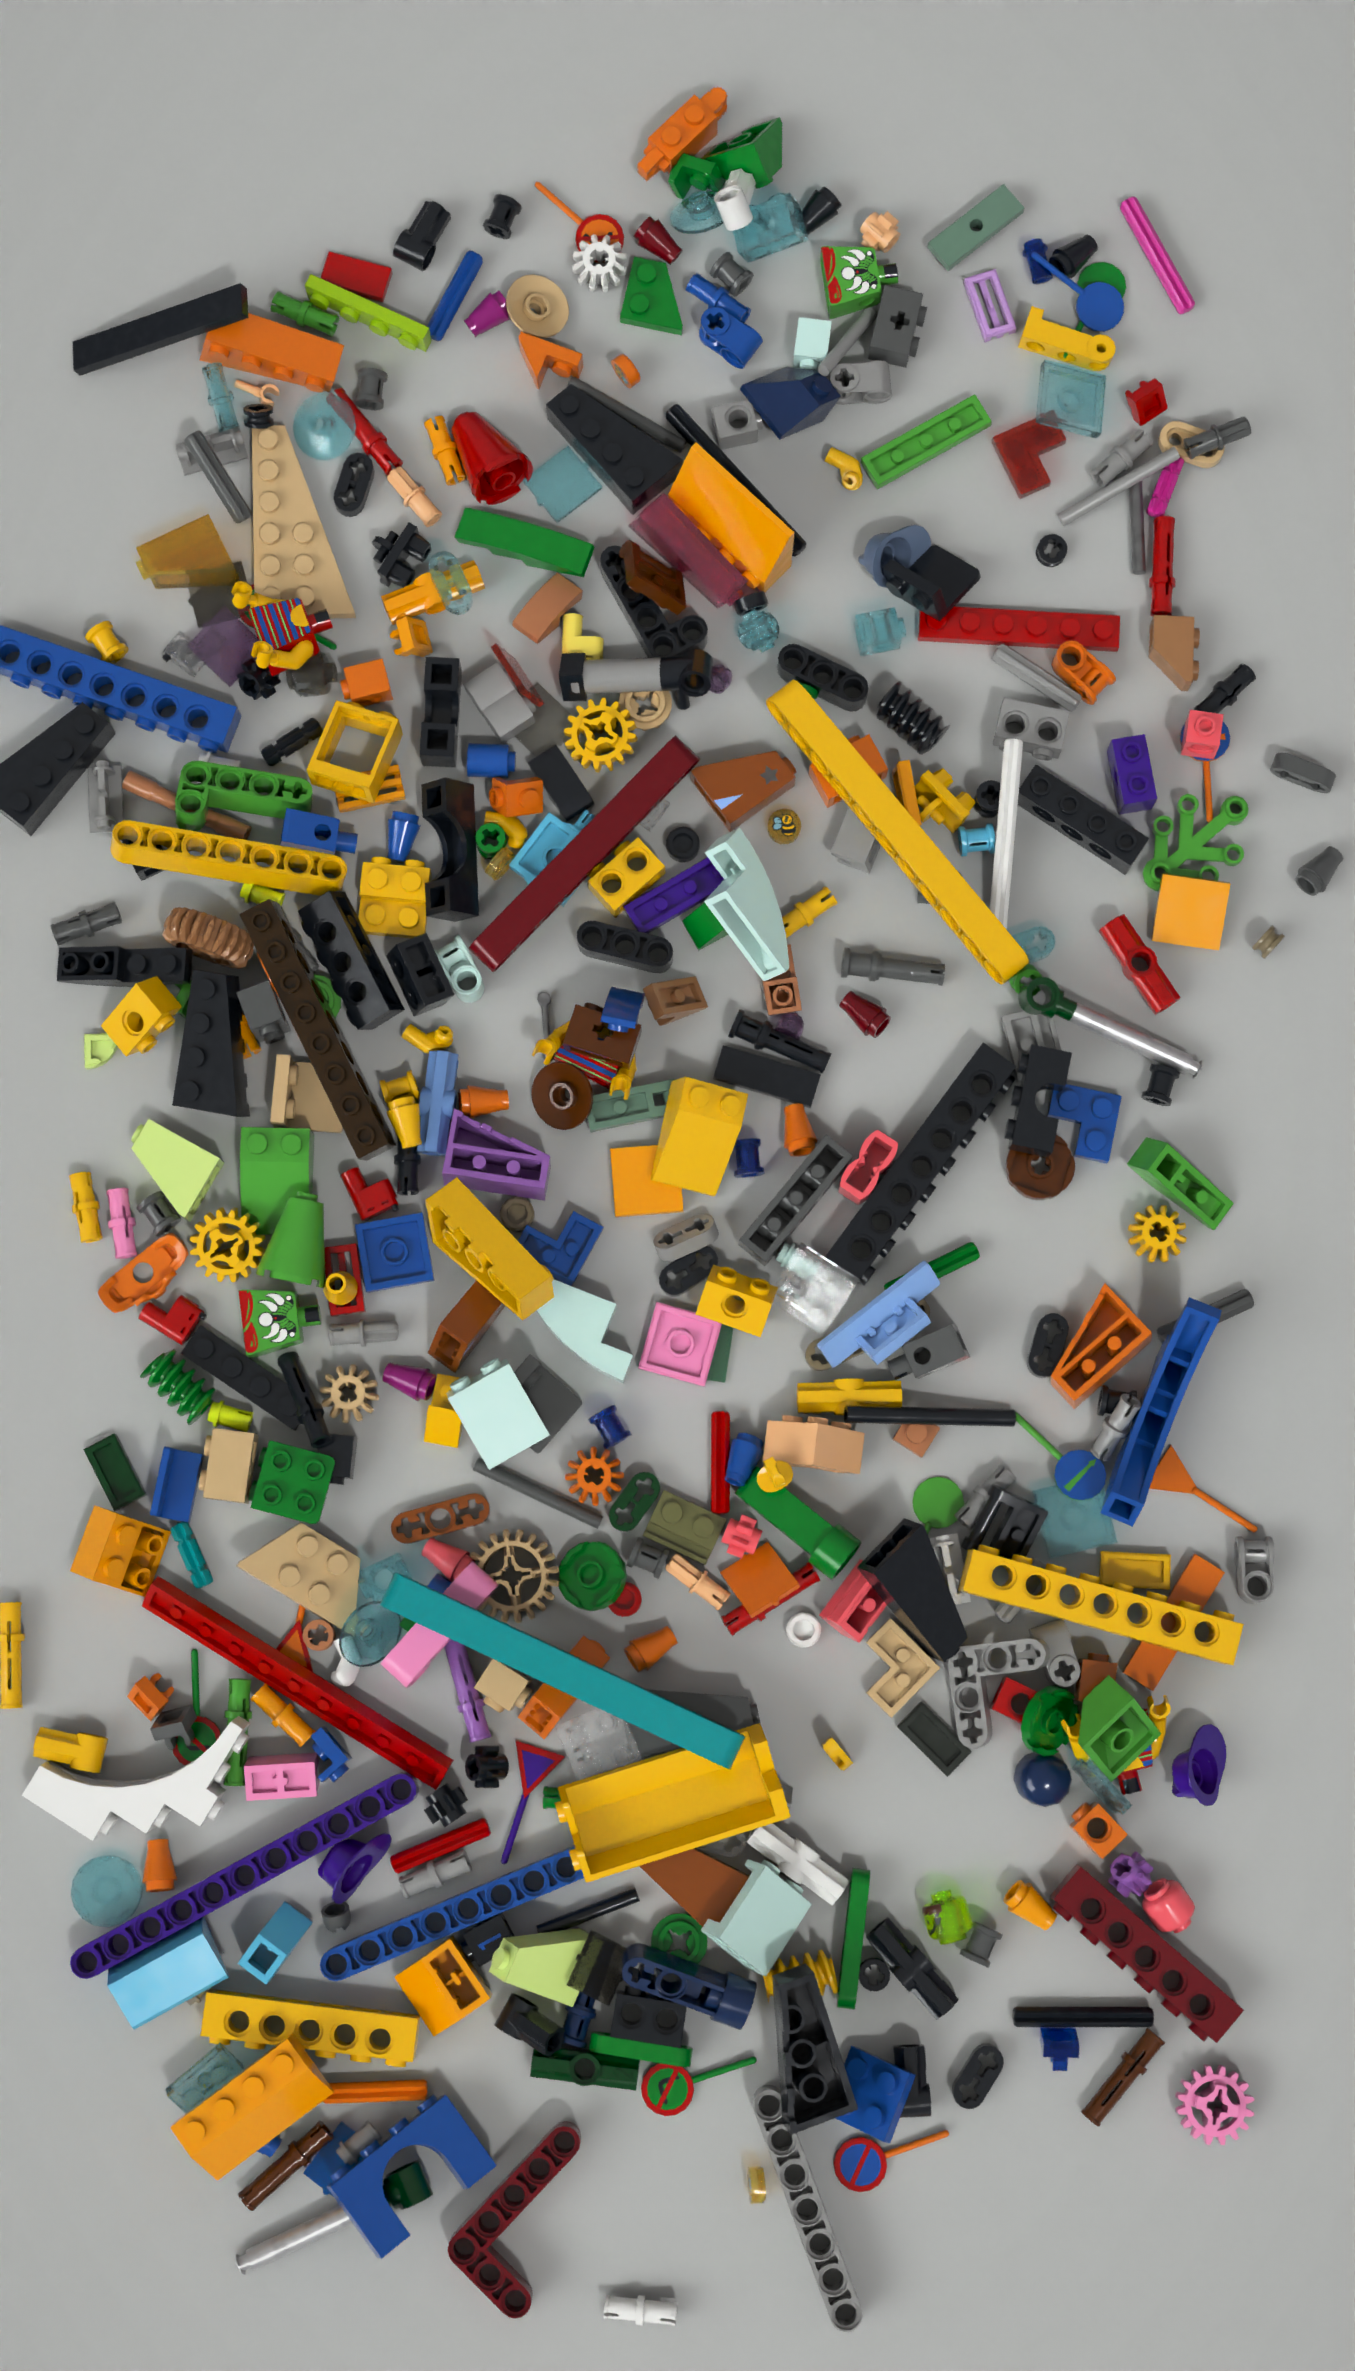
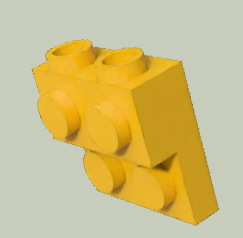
M372 857L371 862H363L358 919L366 934L412 939L426 933L425 883L432 881V872L430 868H425L424 862L405 860L404 865L391 864V859L386 857Z

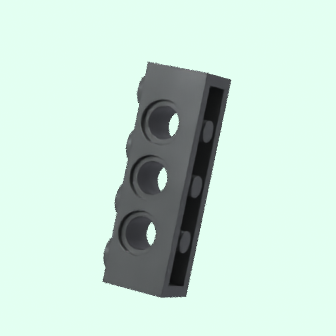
M826 1134L739 1239L738 1245L763 1266H766L851 1163L853 1155Z

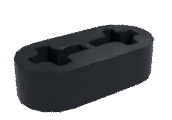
M354 453L347 457L334 492L333 499L336 509L345 517L357 516L362 512L374 479L375 470L372 460L364 453ZM360 463L364 464L367 472H360L358 480L354 481L355 474L352 467L358 468ZM352 488L354 489L353 494L357 502H351L348 507L344 505V501L341 498H348Z
M706 1246L666 1266L659 1276L661 1290L666 1295L678 1297L708 1278L713 1264L718 1266L716 1252L711 1247ZM698 1253H701L702 1256H711L709 1269L705 1270L701 1266L693 1272L690 1270L689 1267L697 1262L696 1255ZM683 1271L687 1272L688 1275L680 1280L681 1288L676 1289L674 1286L668 1288L665 1285L668 1282V1273L672 1272L676 1276Z
M1050 1313L1045 1315L1036 1326L1027 1357V1367L1030 1373L1038 1378L1051 1376L1062 1357L1069 1326L1066 1319L1059 1314ZM1052 1320L1057 1321V1328L1061 1329L1062 1332L1061 1334L1054 1335L1050 1344L1046 1342L1048 1331L1043 1329L1044 1324L1049 1325ZM1044 1348H1048L1047 1360L1052 1362V1367H1046L1043 1371L1038 1370L1039 1364L1034 1362V1357H1040L1043 1354Z
M981 2044L977 2046L953 2083L952 2095L956 2103L965 2109L976 2108L983 2102L1002 2071L1004 2058L994 2045ZM990 2051L993 2052V2060L996 2062L994 2068L987 2066L983 2073L979 2075L977 2072L982 2065L978 2059L979 2055L982 2053L987 2056ZM974 2077H976L978 2081L974 2086V2090L977 2096L975 2099L968 2097L966 2101L962 2100L963 2093L959 2089L962 2084L969 2086Z

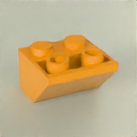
M94 1505L70 1571L90 1580L146 1597L171 1531Z
M453 1935L394 1976L433 2036H436L488 2001L493 1995L472 1962H469Z

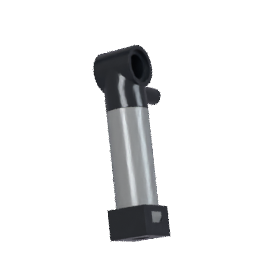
M700 649L688 650L681 657L586 660L585 653H564L561 657L559 670L563 701H586L587 694L675 691L677 708L686 710L690 707L689 696H703L710 690L713 659L709 653Z

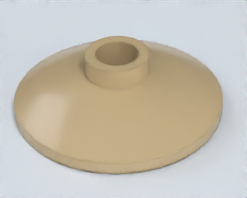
M539 275L522 276L510 286L507 292L506 307L513 323L524 333L538 338H548L559 333L566 325L569 316L567 299L562 290L548 278ZM530 308H533L537 312V314L532 312Z

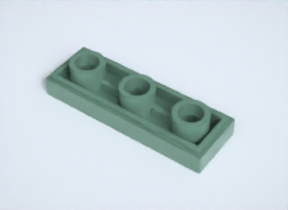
M1003 184L929 241L927 248L945 269L949 271L1023 214L1024 207ZM971 228H978L980 231H973Z

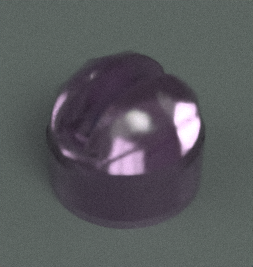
M717 664L713 666L710 691L715 694H721L730 686L732 672L729 668L726 669L724 665Z
M789 1012L780 1017L775 1030L800 1040L804 1030V1022L800 1015Z

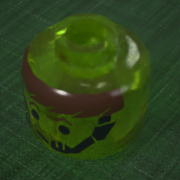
M951 1889L930 1894L932 1901L926 1903L922 1908L929 1937L939 1940L940 1945L966 1939V1932L972 1928V1920L966 1899L961 1895L952 1896Z

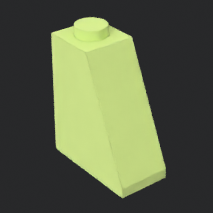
M148 1119L145 1125L140 1124L135 1130L131 1142L134 1143L131 1149L178 1214L190 1222L224 1162L217 1156Z
M580 1928L506 1937L502 1939L499 1948L493 1954L489 1972L505 1983L573 2007L601 1940Z

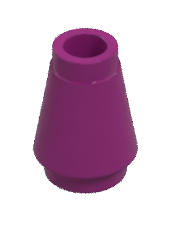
M499 290L494 294L489 293L469 317L464 320L475 337L510 320L505 297Z
M388 1363L382 1380L416 1401L420 1399L427 1401L434 1391L436 1375L430 1373L428 1368Z

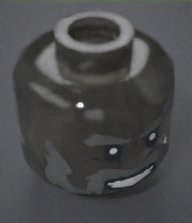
M323 652L310 657L298 670H286L289 689L294 690L300 697L328 694L331 690L332 682H337L338 677L335 662H329L327 655Z

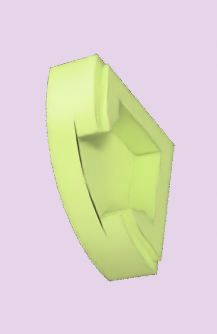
M107 1033L84 1034L85 1068L87 1070L104 1065L115 1054L118 1046Z

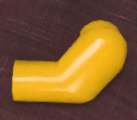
M831 447L825 462L839 468L844 488L851 491L857 490L863 481L859 461Z

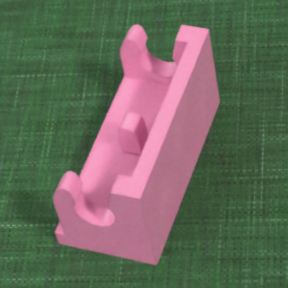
M316 1752L248 1757L244 1765L246 1801L317 1797L320 1780L317 1778L319 1757Z

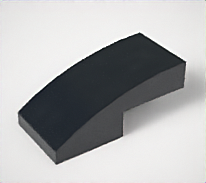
M556 745L528 762L534 775L543 780V787L547 791L550 800L566 822L594 805V801Z

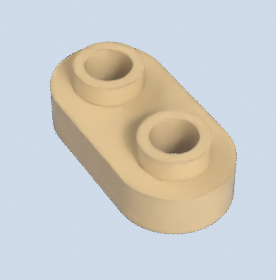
M1180 421L1167 423L1162 428L1158 438V445L1162 452L1175 447L1180 457L1184 459V462L1201 468L1214 467L1220 462L1224 453V449L1218 450L1216 448L1210 451V456L1201 454L1194 459H1190L1187 452L1189 449L1199 445L1185 449L1183 439L1190 438L1207 430ZM1176 438L1180 444L1174 446L1169 442V439Z

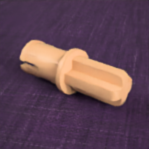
M400 466L390 471L387 480L404 499L403 505L410 507L427 528L434 525L442 517V513L425 495V488L419 487Z
M679 1554L673 1555L666 1564V1571L690 1588L689 1593L695 1592L715 1607L717 1611L731 1595L729 1591H726L709 1578L706 1570L701 1572Z

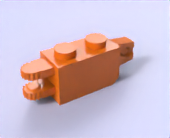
M718 86L717 88L714 87L700 99L694 94L649 136L648 146L644 149L646 156L637 164L638 174L648 181L660 170L664 173L666 171L670 173L673 166L678 163L682 153L695 156L717 135V122L722 118L727 109V92H725V89Z

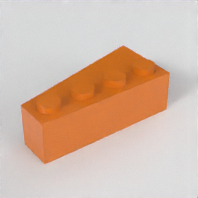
M248 313V318L207 332L199 360L305 386L314 392H330L344 345Z

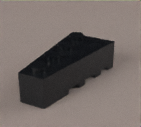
M82 702L0 764V813L28 835L32 836L116 734L109 722Z

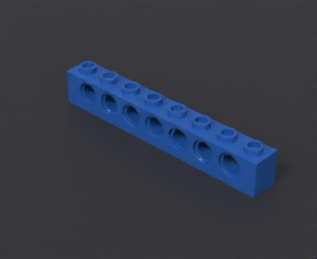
M0 625V674L11 678L10 681L13 684L27 689L30 685L41 688L43 694L54 699H60L61 696L73 699L72 703L76 706L83 702L91 709L96 707L104 710V714L112 719L123 721L125 717L136 721L135 725L146 731L154 732L156 728L167 732L166 735L175 741L185 743L186 739L197 742L198 747L207 752L212 751V753L216 754L220 750L228 753L242 717L236 706ZM12 652L20 653L19 658L15 662H5L8 654ZM40 664H51L50 669L46 673H36ZM76 673L82 674V679L79 683L74 685L67 684L68 678ZM103 685H114L110 694L105 696L98 694L99 689ZM134 696H145V700L141 705L136 707L129 705L130 700ZM165 707H176V712L171 717L161 716V711ZM197 717L208 718L204 727H192V723Z

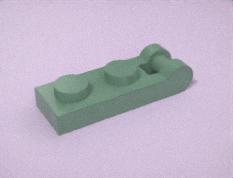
M676 1079L631 1087L627 1100H623L624 1092L622 1090L613 1091L612 1096L609 1095V1092L593 1095L592 1109L587 1117L590 1132L663 1118L671 1081ZM663 1094L665 1105L655 1106L653 1095Z

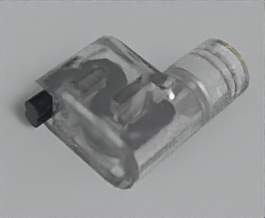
M212 626L197 643L179 631L163 651L165 654L162 658L166 662L171 660L195 678L226 641V638Z

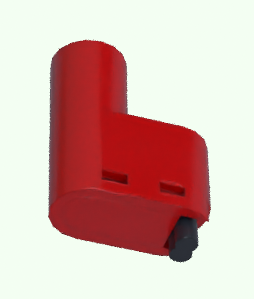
M359 1167L347 1170L340 1175L362 1222L391 1209L393 1212L399 1210L396 1200L397 1194L388 1178L368 1187Z
M180 1295L169 1312L148 1302L140 1312L138 1319L180 1345H184L201 1319L205 1320L207 1315L199 1309L198 1304Z

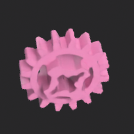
M1205 2064L1204 2074L1201 2075L1194 2069L1191 2070L1193 2080L1191 2082L1184 2079L1181 2080V2084L1186 2088L1185 2093L1178 2092L1175 2095L1176 2098L1183 2101V2105L1175 2108L1176 2112L1186 2115L1180 2124L1184 2128L1193 2126L1190 2135L1197 2139L1203 2134V2140L1208 2145L1211 2144L1213 2137H1216L1221 2145H1225L1226 2135H1230L1235 2140L1239 2139L1236 2129L1240 2127L1248 2130V2125L1243 2121L1244 2117L1254 2116V2112L1246 2108V2104L1254 2101L1253 2096L1243 2093L1249 2087L1247 2082L1236 2083L1239 2074L1234 2070L1226 2076V2068L1223 2065H1219L1216 2072H1213L1211 2066ZM1209 2082V2086L1200 2093L1196 2092L1202 2084ZM1227 2084L1234 2090L1237 2102L1230 2100L1226 2095ZM1217 2096V2099L1222 2102L1221 2108L1216 2107L1212 2113L1207 2103L1208 2101L1213 2102ZM1192 2107L1200 2109L1202 2112L1203 2125L1199 2124L1195 2119ZM1228 2117H1233L1227 2125L1220 2127L1222 2121Z

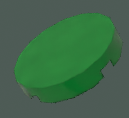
M598 1541L579 1543L570 1549L560 1562L558 1586L564 1598L578 1609L591 1612L605 1609L614 1603L624 1590L627 1579L626 1566L620 1554L606 1543Z
M1053 1685L1044 1687L1033 1696L1026 1707L1021 1724L1022 1740L1027 1749L1042 1756H1050L1059 1752L1056 1749L1061 1744L1066 1745L1069 1742L1068 1735L1061 1726V1721L1065 1719L1069 1727L1077 1723L1075 1714H1079L1078 1705L1074 1704L1073 1698L1075 1697L1073 1693Z

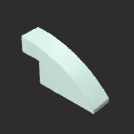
M739 827L717 838L704 852L724 878L704 902L761 979L767 981L785 973L789 969L786 933L781 911L767 873L753 846Z
M553 1279L554 1297L536 1310L541 1319L559 1341L579 1359L602 1374L624 1384L634 1359L633 1355L603 1343L617 1305Z

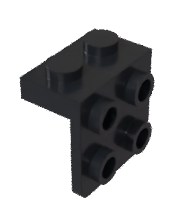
M937 545L931 546L909 569L892 559L883 567L887 580L886 586L893 595L939 622L981 578L977 568Z

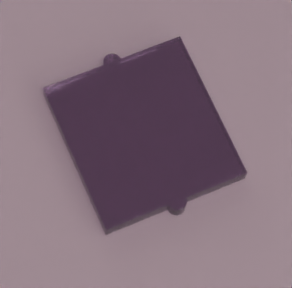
M223 606L208 623H202V630L190 641L187 647L225 684L231 687L238 679L237 674L243 671L241 665L250 658H253L251 651L254 643L259 640L226 606Z

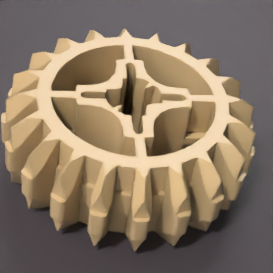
M504 1529V1540L500 1542L497 1535L492 1533L490 1534V1539L494 1545L488 1547L485 1542L480 1541L478 1545L485 1551L482 1556L475 1552L470 1554L472 1559L479 1561L478 1566L485 1571L489 1559L496 1552L504 1550V1565L502 1569L488 1575L498 1584H502L507 1588L511 1606L497 1602L490 1595L479 1608L482 1611L488 1604L492 1606L488 1615L493 1618L498 1610L502 1611L501 1621L504 1623L508 1622L509 1613H514L515 1622L521 1623L522 1611H526L529 1619H534L535 1613L531 1607L536 1605L541 1611H545L547 1607L540 1601L541 1598L545 1596L547 1599L553 1600L555 1597L554 1594L546 1591L547 1586L558 1587L559 1581L549 1579V1574L559 1572V1567L553 1566L548 1568L547 1562L553 1561L556 1558L554 1553L544 1557L541 1554L548 1544L542 1542L535 1548L533 1544L537 1536L533 1533L528 1537L527 1542L522 1541L524 1531L521 1529L517 1530L516 1539H511L510 1531ZM514 1547L523 1548L532 1553L540 1567H520L516 1560ZM510 1558L515 1571L521 1573L530 1572V1575L522 1576L521 1581L517 1580L519 1583L515 1585V1595L510 1581L503 1579L495 1580L496 1577H502L504 1571L507 1572L506 1569L510 1567ZM541 1577L539 1588L534 1596L528 1601L521 1603V1587L523 1583L527 1580Z

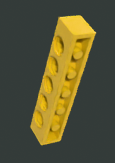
M210 1989L206 1992L200 2036L209 2037V2043L230 2045L231 2040L245 2041L244 2047L265 2049L266 2044L277 2045L293 2033L302 2047L315 2050V2056L336 2058V2053L350 2054V2060L355 2062L370 2063L371 2057L385 2059V2065L406 2067L407 2062H413L416 2058L421 2017L419 2014ZM235 2011H243L249 2017L247 2029H238L233 2025L232 2015ZM277 2015L283 2019L285 2027L282 2033L275 2034L268 2029L267 2019L269 2016ZM305 2020H314L318 2023L320 2027L318 2037L309 2038L304 2035L302 2024ZM348 2024L353 2027L355 2039L352 2042H343L338 2038L337 2028L339 2025ZM382 2028L390 2034L391 2040L388 2046L380 2047L373 2042L372 2032L375 2029Z

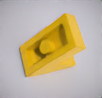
M437 1373L431 1405H428L424 1442L458 1448L463 1424L448 1400L446 1393L451 1390L450 1384L460 1377Z

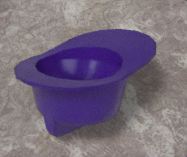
M1207 1724L1201 1726L1193 1738L1191 1748L1178 1754L1172 1763L1173 1795L1197 1799L1204 1806H1211L1217 1800L1227 1757L1223 1735L1214 1725Z
M380 1834L366 1844L354 1839H347L335 1844L330 1849L318 1868V1874L333 1889L332 1899L334 1903L341 1904L354 1894L366 1875L386 1854L391 1845L392 1838L390 1834Z

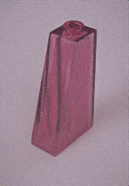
M665 493L652 501L628 525L668 564L681 571L683 577L716 608L726 603L731 607L744 594L741 588L747 580Z

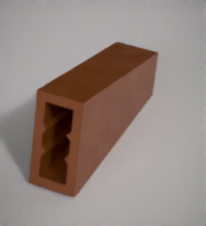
M697 1848L639 1866L702 1927L708 1918L719 1923L721 1922L750 1875Z

